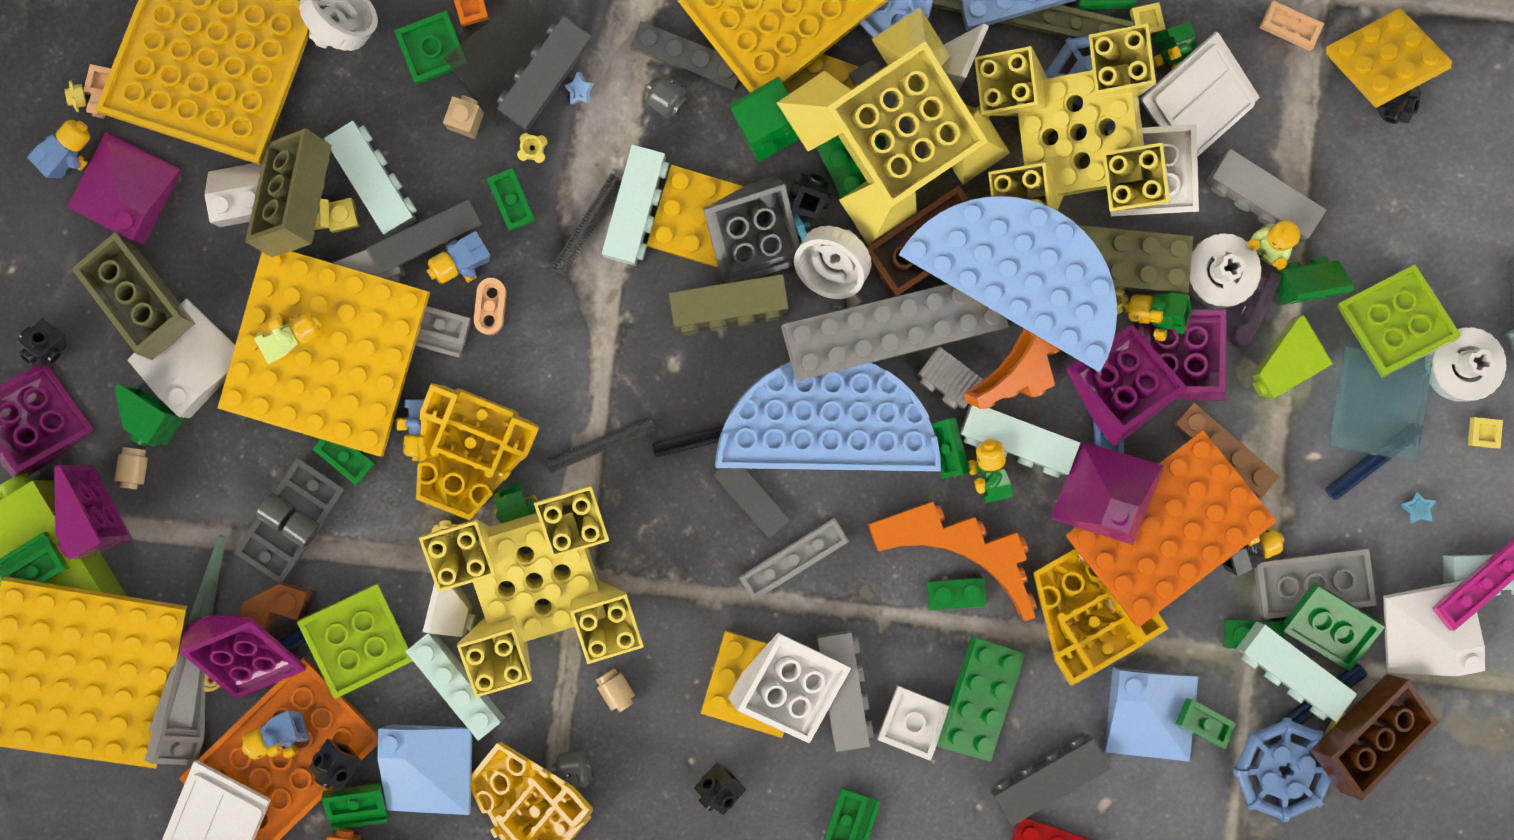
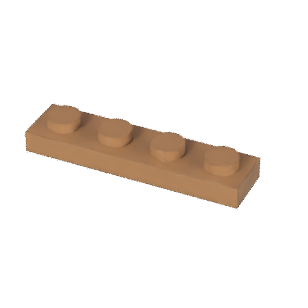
M1191 403L1173 424L1190 439L1203 430L1259 498H1262L1280 477L1195 403Z

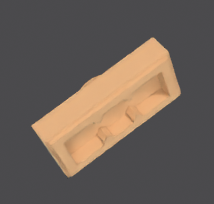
M1273 0L1259 28L1311 51L1315 46L1324 23Z

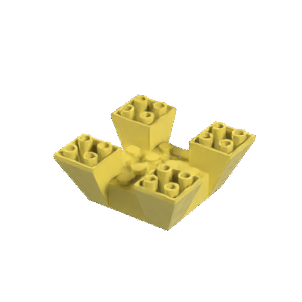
M920 7L871 39L887 66L854 88L849 89L832 75L823 71L777 102V105L807 151L838 135L867 181L843 196L839 201L868 246L916 215L915 191L950 167H952L960 182L964 185L1010 154L988 116L981 115L980 105L969 112L941 66L950 55ZM885 93L891 94L894 98V106L892 108L886 107L883 103ZM926 101L930 102L934 107V113L931 117H928L923 110ZM901 118L907 119L910 123L908 133H903L899 128ZM877 134L883 135L886 139V145L883 150L878 149L875 145L874 140ZM918 142L925 147L923 158H919L915 154V146Z
M1148 23L1090 34L1089 42L1093 67L1091 71L1047 78L1031 46L974 57L981 115L1018 116L1024 166L988 172L991 196L1030 199L1058 210L1065 195L1107 189L1110 212L1170 203L1164 144L1157 143L1144 146L1138 96L1156 84ZM1082 98L1083 107L1079 111L1074 112L1072 108L1074 101ZM1110 121H1114L1116 125L1115 131L1111 135L1106 136L1104 133L1105 125ZM1085 126L1087 134L1084 139L1078 141L1076 132L1080 127ZM1057 131L1058 140L1054 145L1050 146L1048 137L1052 132ZM1088 154L1090 164L1087 168L1081 169L1079 161L1082 156Z
M592 485L536 501L534 506L537 513L490 527L476 519L419 536L437 591L441 592L473 582L485 618L457 643L475 698L532 681L527 644L529 640L575 627L587 664L644 647L627 593L598 580L588 547L608 542L609 537ZM523 546H528L533 551L531 553L525 554L522 553L519 550V548ZM564 564L569 569L567 571H559L555 567ZM530 573H538L542 577L535 580L531 579L528 575ZM503 581H510L514 584V586L506 588L503 587L500 583ZM539 599H547L550 603L541 605L537 601Z

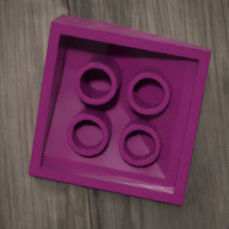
M105 132L67 207L132 241L145 245L182 169Z
M1192 310L1185 334L1177 333L1174 329H1168L1165 341L1154 339V330L1159 329L1158 326L1153 325L1152 322L1139 323L1140 334L1186 385L1187 390L1177 398L1195 401H1226L1227 310Z
M1133 324L1114 335L1110 352L1100 372L1079 360L1066 369L1095 424L1114 446L1138 430L1187 390L1186 385Z
M48 365L43 370L35 366L0 385V462L11 478L24 473L31 475L94 432L93 427Z
M1081 441L1051 519L1134 545L1164 466Z
M58 465L54 467L55 534L59 540L58 548L65 557H68L69 560L81 559L133 540L94 465Z
M209 615L185 626L179 652L235 699L306 670V665L250 617Z

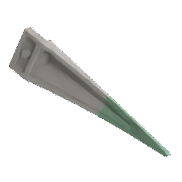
M220 534L217 538L187 625L206 616H213L218 578L226 541L224 535ZM179 651L176 663L172 666L149 729L153 733L144 761L151 764L193 765V762L198 760L204 741L205 673Z

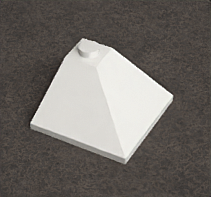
M1197 124L1142 128L1144 146L1157 143L1164 144L1170 203L1113 211L1111 216L1198 212ZM1108 130V135H1111L1115 130Z
M185 299L181 305L196 324L153 360L137 355L134 352L128 359V362L157 397L178 417L191 418L225 382L236 344L188 299Z
M1462 581L1383 596L1386 670L1389 673L1461 676L1485 671V645L1477 612L1455 631H1449L1432 609L1435 604Z
M777 633L743 671L728 699L737 711L810 743L851 668L781 633Z

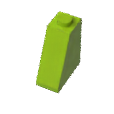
M1304 315L1295 317L1288 322L1251 375L1255 381L1253 382L1254 389L1261 397L1264 396L1266 400L1278 397L1333 364Z

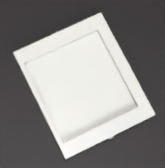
M1214 32L1139 100L1158 127L1197 124L1198 157L1252 109L1260 97L1220 34Z
M196 760L193 762L162 840H254L271 799Z

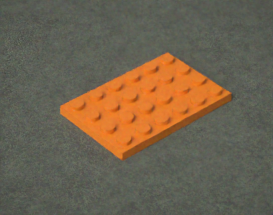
M1203 430L1159 463L1164 466V469L1134 545L1077 527L1065 535L1138 628L1277 522Z
M306 657L300 660L306 665L305 671L279 681L198 759V761L271 799L254 840H281L322 800L323 791L334 788L331 786L328 789L319 785L315 781L316 776L308 768L327 738L350 746L361 760L378 745V731L343 695L336 699L333 698L322 673ZM285 711L302 713L310 739L304 742H294L298 749L297 755L285 758L282 751V753L274 757L266 755L254 760L243 753L242 741L246 733L263 727L271 718ZM191 767L179 778L184 784Z

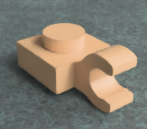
M90 64L83 89L86 94L91 95L86 112L92 113L93 117L104 119L105 115L98 113L95 109L111 69Z

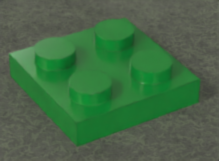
M447 10L394 30L416 85L469 65Z

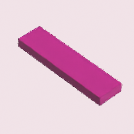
M1514 538L1432 607L1449 631H1455L1514 580Z

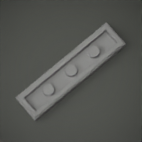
M834 517L738 578L751 599L755 601L842 547L849 540Z

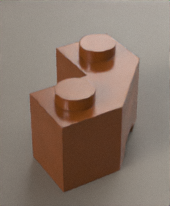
M290 582L278 584L242 602L238 617L252 618L271 635L277 614L294 620L307 616L315 590Z

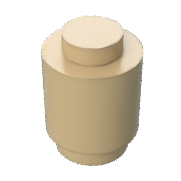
M122 447V454H118L114 481L120 482V488L137 490L138 484L144 485L148 458L145 457L146 450Z
M615 667L596 679L599 685L597 689L611 711L617 708L621 712L633 704L631 698L635 694L621 672L618 673Z

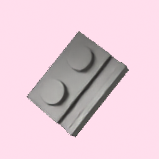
M426 306L415 346L461 358L472 319Z

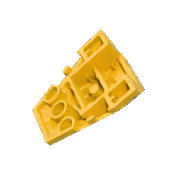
M431 383L420 410L421 431L418 446L420 447L417 467L416 500L471 520L493 495L496 488L508 478L511 471L528 455L539 426L519 416V413L515 410L463 389L457 388L454 390L443 385Z
M1076 549L1033 573L1054 659L1070 686L1094 675L1169 629L1159 613L1139 628L1136 627Z
M502 742L494 746L471 774V792L482 814L488 813L494 825V828L490 830L494 838L499 836L501 840H572L591 819L590 814L593 811V807L574 786Z

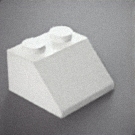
M250 163L208 172L205 200L210 223L218 227H225L250 222L262 164Z

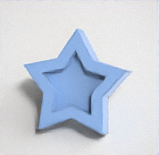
M581 72L576 73L573 82L564 85L570 92V104L572 105L580 101L591 103L590 91L595 83L586 82Z

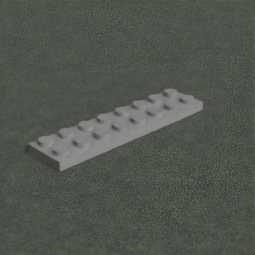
M949 284L802 319L781 326L796 382L1009 327L1006 317Z

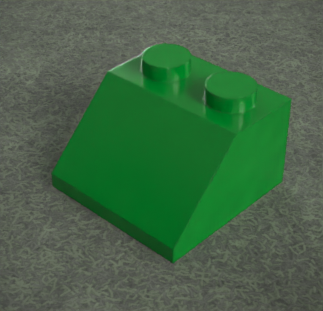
M779 77L729 104L742 137L758 162L799 140V137L777 105L778 101L789 95Z
M1328 257L1310 260L1311 265L1301 266L1300 262L1288 263L1283 270L1274 273L1280 306L1336 297L1355 291L1354 285L1340 261L1329 262Z
M117 384L115 387L122 427L131 434L129 438L142 446L146 444L153 447L156 445H167L184 418L178 417L165 403L138 386Z

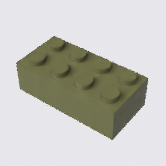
M306 128L267 144L246 235V243L270 257L312 244L332 145Z
M1080 225L1102 253L1110 270L1115 289L1159 295L1171 292L1189 293L1194 236Z
M116 232L72 268V271L137 355L153 360L196 324L132 240Z
M783 274L669 293L674 328L676 332L681 331L682 336L699 333L698 328L710 327V331L727 329V324L738 322V327L755 324V319L766 318V322L779 321L783 319V315L787 314L789 309Z

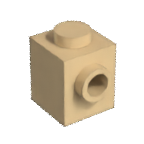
M462 95L461 99L452 96L443 124L450 131L475 139L484 112L477 105V100Z

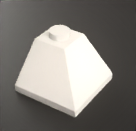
M982 24L944 44L950 57L941 67L957 91L960 90L975 59L974 57L989 26L986 24Z
M434 583L423 632L463 637L467 634V631L472 630L475 621V615L471 614L473 606L461 586L438 592Z

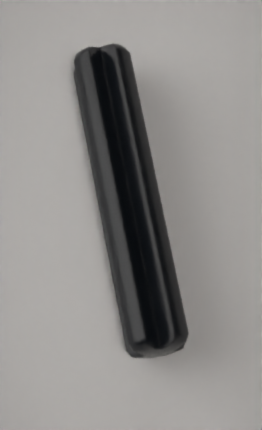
M724 425L654 442L652 444L655 457H662L718 443Z

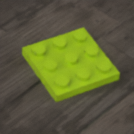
M1415 264L1337 305L1340 313L1381 378L1461 337L1460 332Z
M378 583L297 620V624L334 699L413 661L406 653L409 648Z

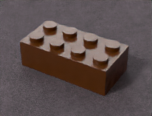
M960 185L867 247L871 256V267L892 298L902 295L931 275L929 272L901 257L899 253L908 240L927 221L942 211L969 200Z
M1386 674L1310 751L1340 793L1363 800L1439 722L1409 679Z

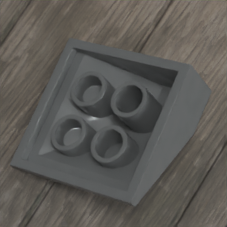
M777 176L751 183L703 208L723 284L755 279L794 266V256L800 244L785 183Z

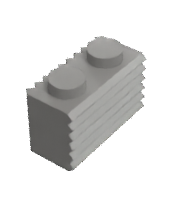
M940 346L936 348L917 374L921 378L919 383L930 392H933L935 389L944 395L941 400L953 409H956L957 406L961 409L965 408L967 403L963 393L984 380Z

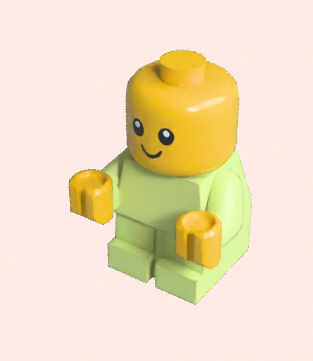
M1287 220L1276 224L1267 223L1253 234L1251 240L1245 246L1248 249L1250 248L1251 251H1256L1258 256L1261 255L1260 259L1267 264L1282 270L1287 266L1292 247L1299 242L1300 230L1294 222Z
M302 312L289 320V324L284 325L285 320L281 313L273 316L268 324L271 332L265 333L263 330L254 337L267 363L270 364L284 357L298 343L306 344L320 336L319 327L322 326L318 317H312L309 312Z

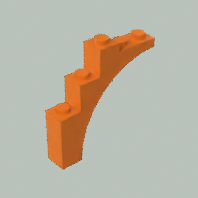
M1023 328L1012 351L1001 365L981 383L963 393L966 403L979 409H987L994 406L995 401L1016 396L1019 392L1030 397L1043 395L1046 389L1055 386L1047 355L1056 354L1061 349Z
M933 501L867 524L878 552L899 546L925 545L945 548L964 555L982 566L1000 583L1011 598L1021 620L1028 621L1036 618L1034 610L1037 609L1035 599L1032 593L1027 594L1024 583L1028 582L1022 566L1017 567V563L1027 560L1025 553L1029 552L1025 538L1023 536L1019 537L1017 532H1011L984 542L983 538L987 536L982 521L977 522L976 517H969L943 527L941 522L945 521L943 511L940 505L935 506Z

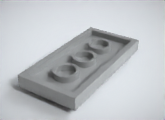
M1367 548L1262 561L1254 568L1261 619L1288 617L1314 582L1357 608L1377 605L1370 551Z

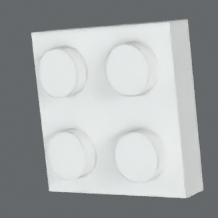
M897 685L877 740L931 761L949 705Z

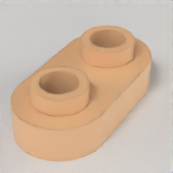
M484 279L477 288L474 325L478 331L485 335L498 333L504 324L507 291L504 284L498 279ZM492 288L497 289V296L489 298L488 291ZM488 316L494 317V324L492 326H486L485 319Z

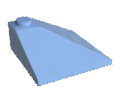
M1113 667L1104 752L1190 762L1193 733L1175 723L1186 698L1196 701L1198 676Z
M390 724L378 729L377 758L387 811L471 814L472 733L467 727Z

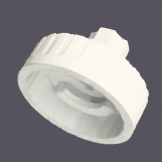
M300 0L299 10L303 22L309 28V38L315 42L316 46L324 49L327 46L344 51L359 49L377 27V14L370 0Z
M820 226L808 232L794 256L795 270L801 281L815 293L832 299H845L855 295L869 275L872 264L868 249L853 232L833 226Z
M1224 233L1212 235L1193 246L1189 294L1195 301L1209 308L1224 309L1244 302L1257 289L1261 278L1260 259L1256 251H1251L1250 248L1248 249L1245 246L1247 242L1243 238ZM1210 263V276L1216 283L1222 284V288L1221 285H1217L1214 282H1212L1210 277L1208 276V267ZM1224 266H1231L1232 271L1226 272Z
M1474 327L1459 328L1458 331L1461 337L1458 340L1425 356L1424 369L1426 378L1431 387L1446 399L1458 402L1483 399L1495 392L1505 377L1507 365L1504 350L1499 341L1490 333L1485 332V330ZM1452 365H1454L1456 372H1457L1460 376H1462V377H1464V378H1469V379H1463V378H1460L1459 376H1457V375L1454 373V371H1453Z

